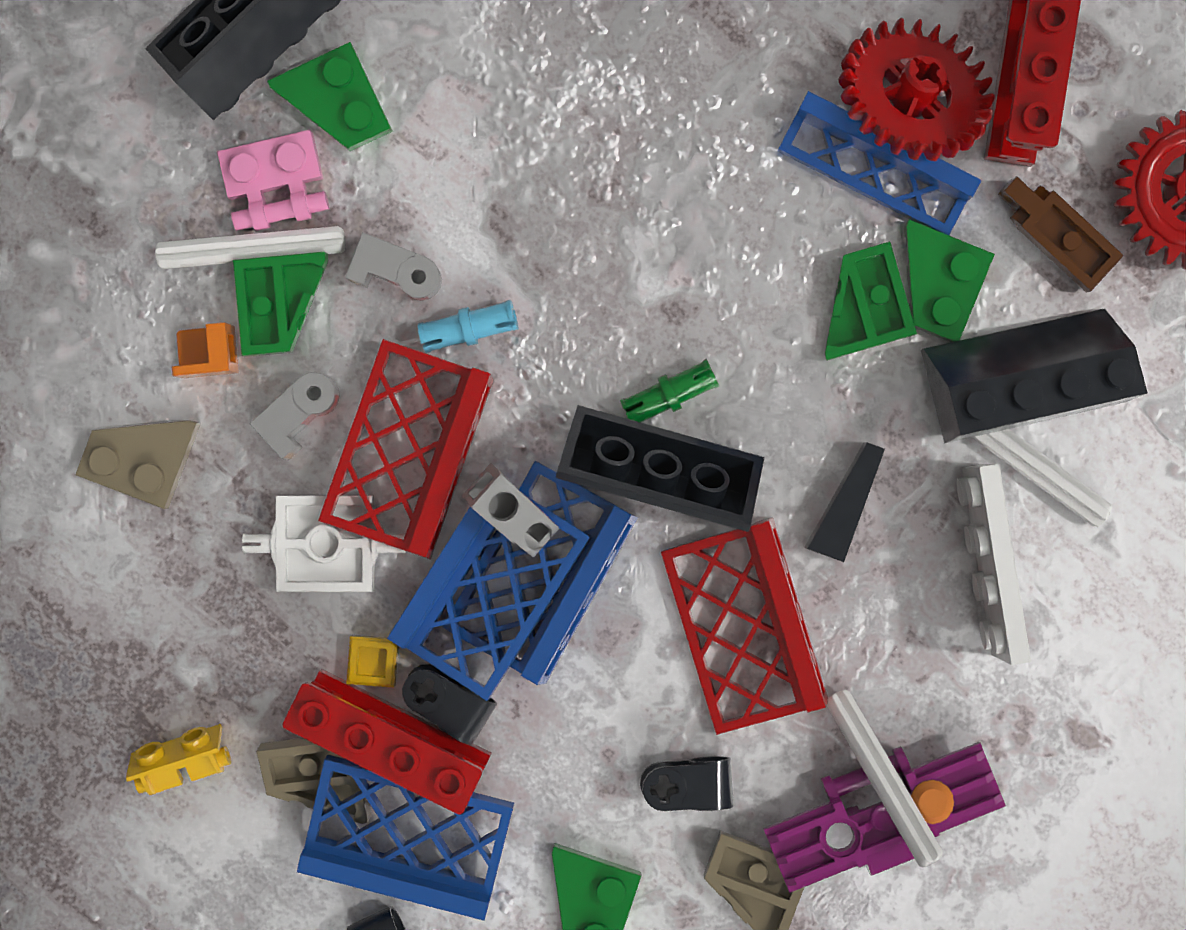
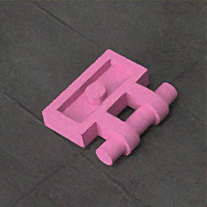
M311 130L217 151L227 197L230 200L247 197L249 209L231 213L233 226L236 231L254 227L255 231L264 230L271 227L270 223L294 217L297 222L312 218V213L329 209L326 192L322 191L308 195L305 183L324 179L314 135ZM289 187L290 199L266 204L264 193Z

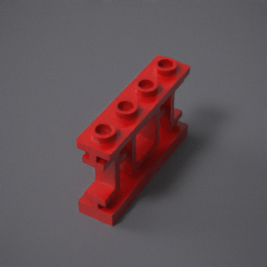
M1009 0L994 92L996 97L992 105L993 116L989 124L984 160L1031 167L1035 164L1037 151L1043 150V147L1054 148L1058 145L1081 0Z
M324 669L318 672L314 681L311 683L305 682L301 685L282 724L284 729L458 815L464 812L492 752L475 744L467 745L456 740L437 725L356 685L346 684V680Z

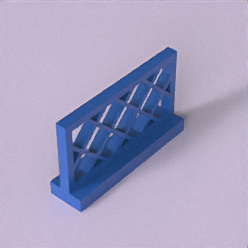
M534 461L519 488L523 494L533 499L531 492L542 475L556 483L561 503L545 508L552 512L563 509L566 521L575 526L570 509L571 506L589 501L604 510L595 528L583 531L592 538L569 572L560 591L554 596L553 604L549 611L540 618L539 621L543 620L538 631L535 634V630H533L530 634V645L522 660L515 658L510 666L521 673L520 676L536 685L546 684L638 517L579 484L555 478L557 472ZM565 488L580 497L568 500ZM498 530L495 531L492 539L501 537ZM569 535L548 541L544 545L547 560L550 561L547 548L571 541L574 545L577 539ZM509 541L516 569L518 567L515 558L527 555L528 553L523 549L513 552L511 541ZM502 543L487 546L479 560L482 576L486 575L492 564L506 561L505 555L496 557ZM550 566L549 569L551 573V578L553 579L554 573L552 570V566ZM474 571L469 579L475 578ZM516 574L522 602L526 601L524 590L546 584L544 578L522 584L520 575ZM484 581L489 610L494 609L492 599L513 594L512 587L490 593L488 583ZM476 583L466 585L454 606L457 617L463 616L468 606L480 603L479 597L473 598L477 591ZM524 607V613L527 620V618L530 615V612L528 607ZM496 614L491 615L497 643L503 642L502 631L520 627L519 621L499 626ZM450 624L443 625L442 628L452 633ZM459 625L461 639L475 647L489 645V641L482 638L487 636L486 630L473 633ZM505 647L498 648L500 661L506 653ZM491 650L483 651V652L489 654L490 656H492V655H491Z
M530 497L528 498L562 531L577 539L566 557L548 561L544 546L539 551L541 563L515 569L509 544L510 540L502 533H500L501 537L489 539L496 528L469 507L387 638L402 649L407 648L486 701L495 692L592 538ZM502 543L508 570L482 576L478 559L479 554L485 546ZM561 564L552 579L549 567ZM471 567H473L475 578L464 580ZM542 569L546 590L541 598L522 602L516 574ZM509 576L515 604L489 610L484 581ZM476 583L482 611L457 617L452 597L459 587ZM535 605L526 620L524 607ZM447 607L449 619L438 621ZM516 609L521 628L515 639L497 643L491 615ZM483 617L489 645L464 650L458 622ZM451 625L456 648L455 653L439 656L423 646V643L434 627ZM510 646L500 661L498 648ZM491 650L495 671L486 685H483L469 676L465 655ZM457 657L460 669L446 660Z
M327 754L322 767L305 846L300 854L297 873L485 921L514 802L473 792L467 804L468 807L465 808L462 814L454 813V815L434 825L421 805L427 802L428 799L422 796L416 797L413 792L347 759ZM333 771L352 776L360 791L341 801L330 785ZM367 780L373 781L374 783L369 785ZM386 785L399 788L407 800V803L387 813L374 793ZM366 797L379 818L359 829L346 808ZM328 799L332 807L324 811ZM413 809L424 826L425 831L405 841L392 820ZM481 809L501 814L498 828L483 837L479 835L468 818ZM336 813L350 833V835L339 841L319 836L322 821ZM460 822L472 843L452 853L440 832ZM382 826L386 828L397 845L385 853L373 850L364 837ZM429 838L433 840L444 857L432 865L419 862L411 848ZM495 840L491 854L486 845ZM478 850L488 865L486 878L483 879L465 874L458 860ZM403 854L405 858L398 857V855ZM447 866H449V867L451 868V870L444 869V868L447 867Z

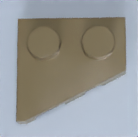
M180 421L92 430L75 475L157 507L169 509L201 423L196 421Z
M304 738L261 743L256 751L266 795L288 802L293 800L299 801L311 809L314 807L325 757L328 754L343 758ZM333 771L330 785L341 801L360 791L352 776ZM366 797L346 808L349 814L355 815L354 822L360 824L369 823L372 813ZM328 799L326 801L324 811L327 809V807H332Z
M720 830L704 872L706 882L732 906L735 913L746 924L748 923L753 930H789L804 887L789 893L772 849Z

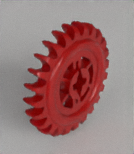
M903 18L897 20L891 34L888 32L886 21H882L878 25L875 34L871 28H867L860 39H855L851 43L848 54L845 55L841 62L843 72L838 78L840 86L844 89L840 97L843 103L852 106L848 111L849 117L852 120L863 121L859 130L866 135L873 132L876 135L874 143L879 147L889 143L890 151L895 155H899L902 149L907 150L908 157L912 160H918L920 155L924 153L929 161H937L941 154L946 158H954L959 150H969L974 141L980 139L985 133L986 125L993 116V110L989 108L996 97L994 93L983 95L992 84V77L982 80L976 79L983 70L985 61H980L970 66L966 64L973 52V46H969L963 52L956 54L953 50L958 34L955 33L942 44L939 42L941 25L938 24L928 37H925L921 30L922 19H918L909 34L904 29ZM884 77H885V78L889 81V83L891 84L890 86H888V87H886V88L883 87V78H884ZM938 97H946V108L937 99Z
M1180 110L1175 114V125L1167 117L1161 116L1156 120L1159 133L1150 127H1144L1139 131V135L1143 138L1145 144L1130 142L1126 145V150L1135 159H1123L1117 163V167L1127 172L1129 177L1115 180L1112 186L1127 191V195L1116 200L1113 206L1130 208L1131 210L1119 222V225L1137 224L1139 227L1130 238V242L1135 243L1148 237L1150 242L1145 251L1146 256H1151L1161 248H1164L1163 265L1173 263L1178 255L1181 254V266L1186 270V222L1176 217L1179 214L1186 215V200L1174 205L1186 195V112ZM1184 155L1182 172L1175 176L1164 174L1174 159ZM1161 182L1166 185L1164 190L1165 203L1162 199Z

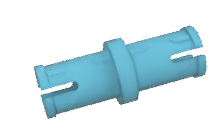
M507 300L503 303L470 311L469 307L459 309L457 315L418 323L421 344L425 343L423 345L425 353L465 342L467 346L478 344V339L518 330V321L515 309L512 310V301Z

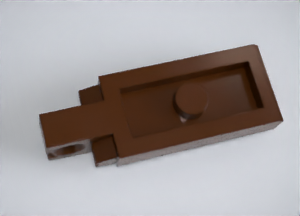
M1016 176L998 193L1016 211L1010 219L1018 226L1017 229L1086 293L1091 292L1123 257L1116 247L1054 190L1049 192L1040 185L1033 191Z

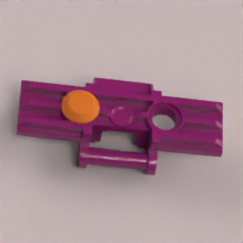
M980 742L912 769L901 746L893 749V755L888 756L896 772L901 774L906 789L935 837L940 836L939 833L1006 806ZM862 767L834 779H831L830 775L821 778L829 802L763 828L789 893L856 866L860 868L866 865L869 874L873 876L915 859L882 801L863 809H859L857 805L844 808L839 798L840 796L871 784ZM835 823H845L851 828L853 838L845 848H833L826 841V833L830 826Z

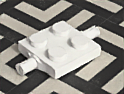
M327 495L276 496V521L271 534L244 533L242 536V543H261V545H243V554L271 553L276 567V592L375 591L374 565L379 553L406 554L407 551L318 521ZM360 495L339 496L333 516L351 521L368 513ZM367 495L374 508V495ZM372 519L359 524L377 530ZM406 533L388 535L404 539Z

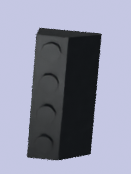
M194 0L145 49L173 81L212 120H215L222 112L230 110L238 102L240 94L256 79L264 77L272 69L274 61L290 46L299 43L306 36L308 28L325 12L333 10L341 0Z
M1106 309L959 340L921 350L944 443L1117 405L1148 393L1136 347Z
M577 405L555 478L749 532L765 457Z

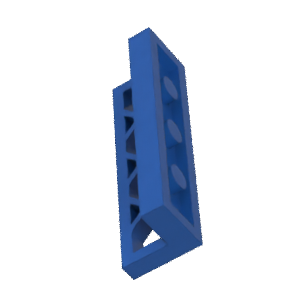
M808 91L777 151L914 222L950 235L966 202L973 198L982 180L940 158L937 161H929L924 153H922L918 160H912L908 157L907 150L902 149L899 155L891 153L889 143L879 147L874 143L876 135L873 132L866 135L859 130L863 123L862 120H852L848 115V111ZM803 122L822 132L826 149L809 154L791 145ZM831 136L844 143L833 146ZM852 147L863 152L869 170L853 176L842 171L836 152ZM829 155L832 165L818 158ZM873 158L887 165L876 168ZM893 169L906 174L911 193L895 198L885 193L878 174ZM871 177L874 187L861 180ZM916 180L928 185L929 187L919 190ZM939 191L955 199L944 223L926 213L921 198L922 195ZM914 199L916 208L904 203V201Z

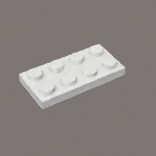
M978 464L961 467L963 477L957 478V493L961 506H968L971 525L964 527V536L968 553L976 555L978 573L972 574V586L976 601H983L986 620L979 623L983 647L985 650L991 649L992 656L1010 665L1031 662L1000 465Z

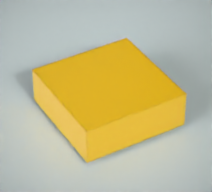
M351 635L346 684L394 688L396 686L399 646L386 637Z

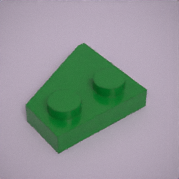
M351 42L267 81L275 93L288 101L350 152L393 132Z
M909 219L903 229L907 243L908 266L906 268L911 294L909 306L915 328L948 342L959 341L995 254Z
M891 242L843 255L825 349L826 361L917 335Z
M326 252L233 260L242 356L293 353L329 261Z
M554 843L552 858L562 929L624 930L642 876L641 872Z

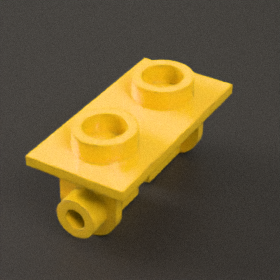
M218 724L209 728L196 727L188 730L181 737L163 743L150 742L131 753L126 774L127 782L134 780L139 794L147 792L151 796L158 792L183 785L184 779L179 769L184 767L191 781L224 772V766L231 764V756L226 746L220 748L222 725Z

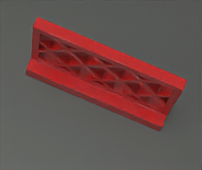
M383 339L318 521L431 560L494 381L491 373L473 367L470 369ZM390 353L408 359L416 373L415 377L392 388L384 374ZM417 363L432 368L421 373ZM443 371L459 376L460 380L455 394L436 404L425 380ZM381 381L386 391L376 395ZM420 383L431 406L405 418L395 394ZM390 398L400 422L375 433L368 419L371 406ZM451 405L446 420H444L440 410ZM435 413L442 427L439 440L420 449L409 425ZM365 426L370 436L360 440ZM404 428L415 452L390 464L379 439ZM373 443L384 467L359 479L352 464L355 451ZM434 451L429 466L424 455ZM419 458L426 473L424 483L421 487L404 494L393 470ZM349 471L354 482L343 486ZM388 473L399 497L374 509L363 485ZM357 488L368 513L351 521L333 516L339 496ZM419 495L414 511H412L408 500ZM403 504L410 519L404 539L386 534L377 515ZM372 519L377 530L359 524Z
M773 517L751 524L749 532L734 529L661 551L716 735L806 710L808 713L826 708L828 695ZM746 537L752 557L743 572L718 559L727 542ZM719 545L713 556L702 550ZM693 553L710 562L698 585L680 576L675 557ZM753 565L755 566L759 581L748 576ZM714 566L739 578L727 602L703 589ZM744 582L763 592L766 603L758 618L732 605ZM684 587L694 592L689 602ZM699 595L724 608L712 631L693 620L691 609ZM728 611L753 624L742 647L717 635ZM767 611L769 612L773 627L762 621ZM758 628L777 638L780 649L772 664L746 651ZM698 633L707 637L703 648ZM712 641L738 654L726 677L707 666L705 654ZM781 656L787 673L776 667ZM742 657L767 670L756 693L730 680ZM772 674L791 684L795 697L794 702L777 706L760 696ZM712 679L721 683L717 693L715 692ZM727 686L752 701L743 716L724 721L718 701ZM756 703L766 708L765 710L751 713Z

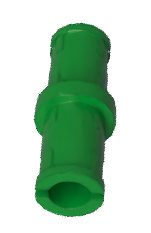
M705 359L703 362L670 378L666 374L657 378L659 383L626 399L623 398L620 402L626 411L628 419L642 423L669 409L676 412L682 409L681 403L720 386L708 360Z

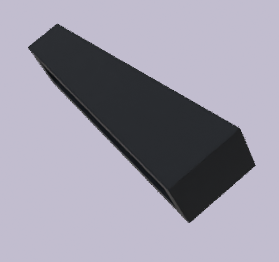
M868 442L862 444L804 548L842 562L845 561L885 448Z

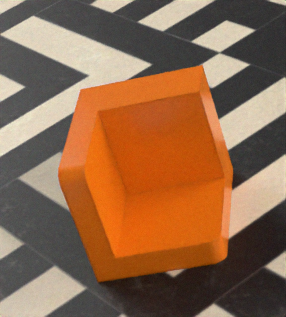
M224 322L205 324L206 328L178 331L176 336L179 366L171 367L172 376L193 378L239 373L235 326Z

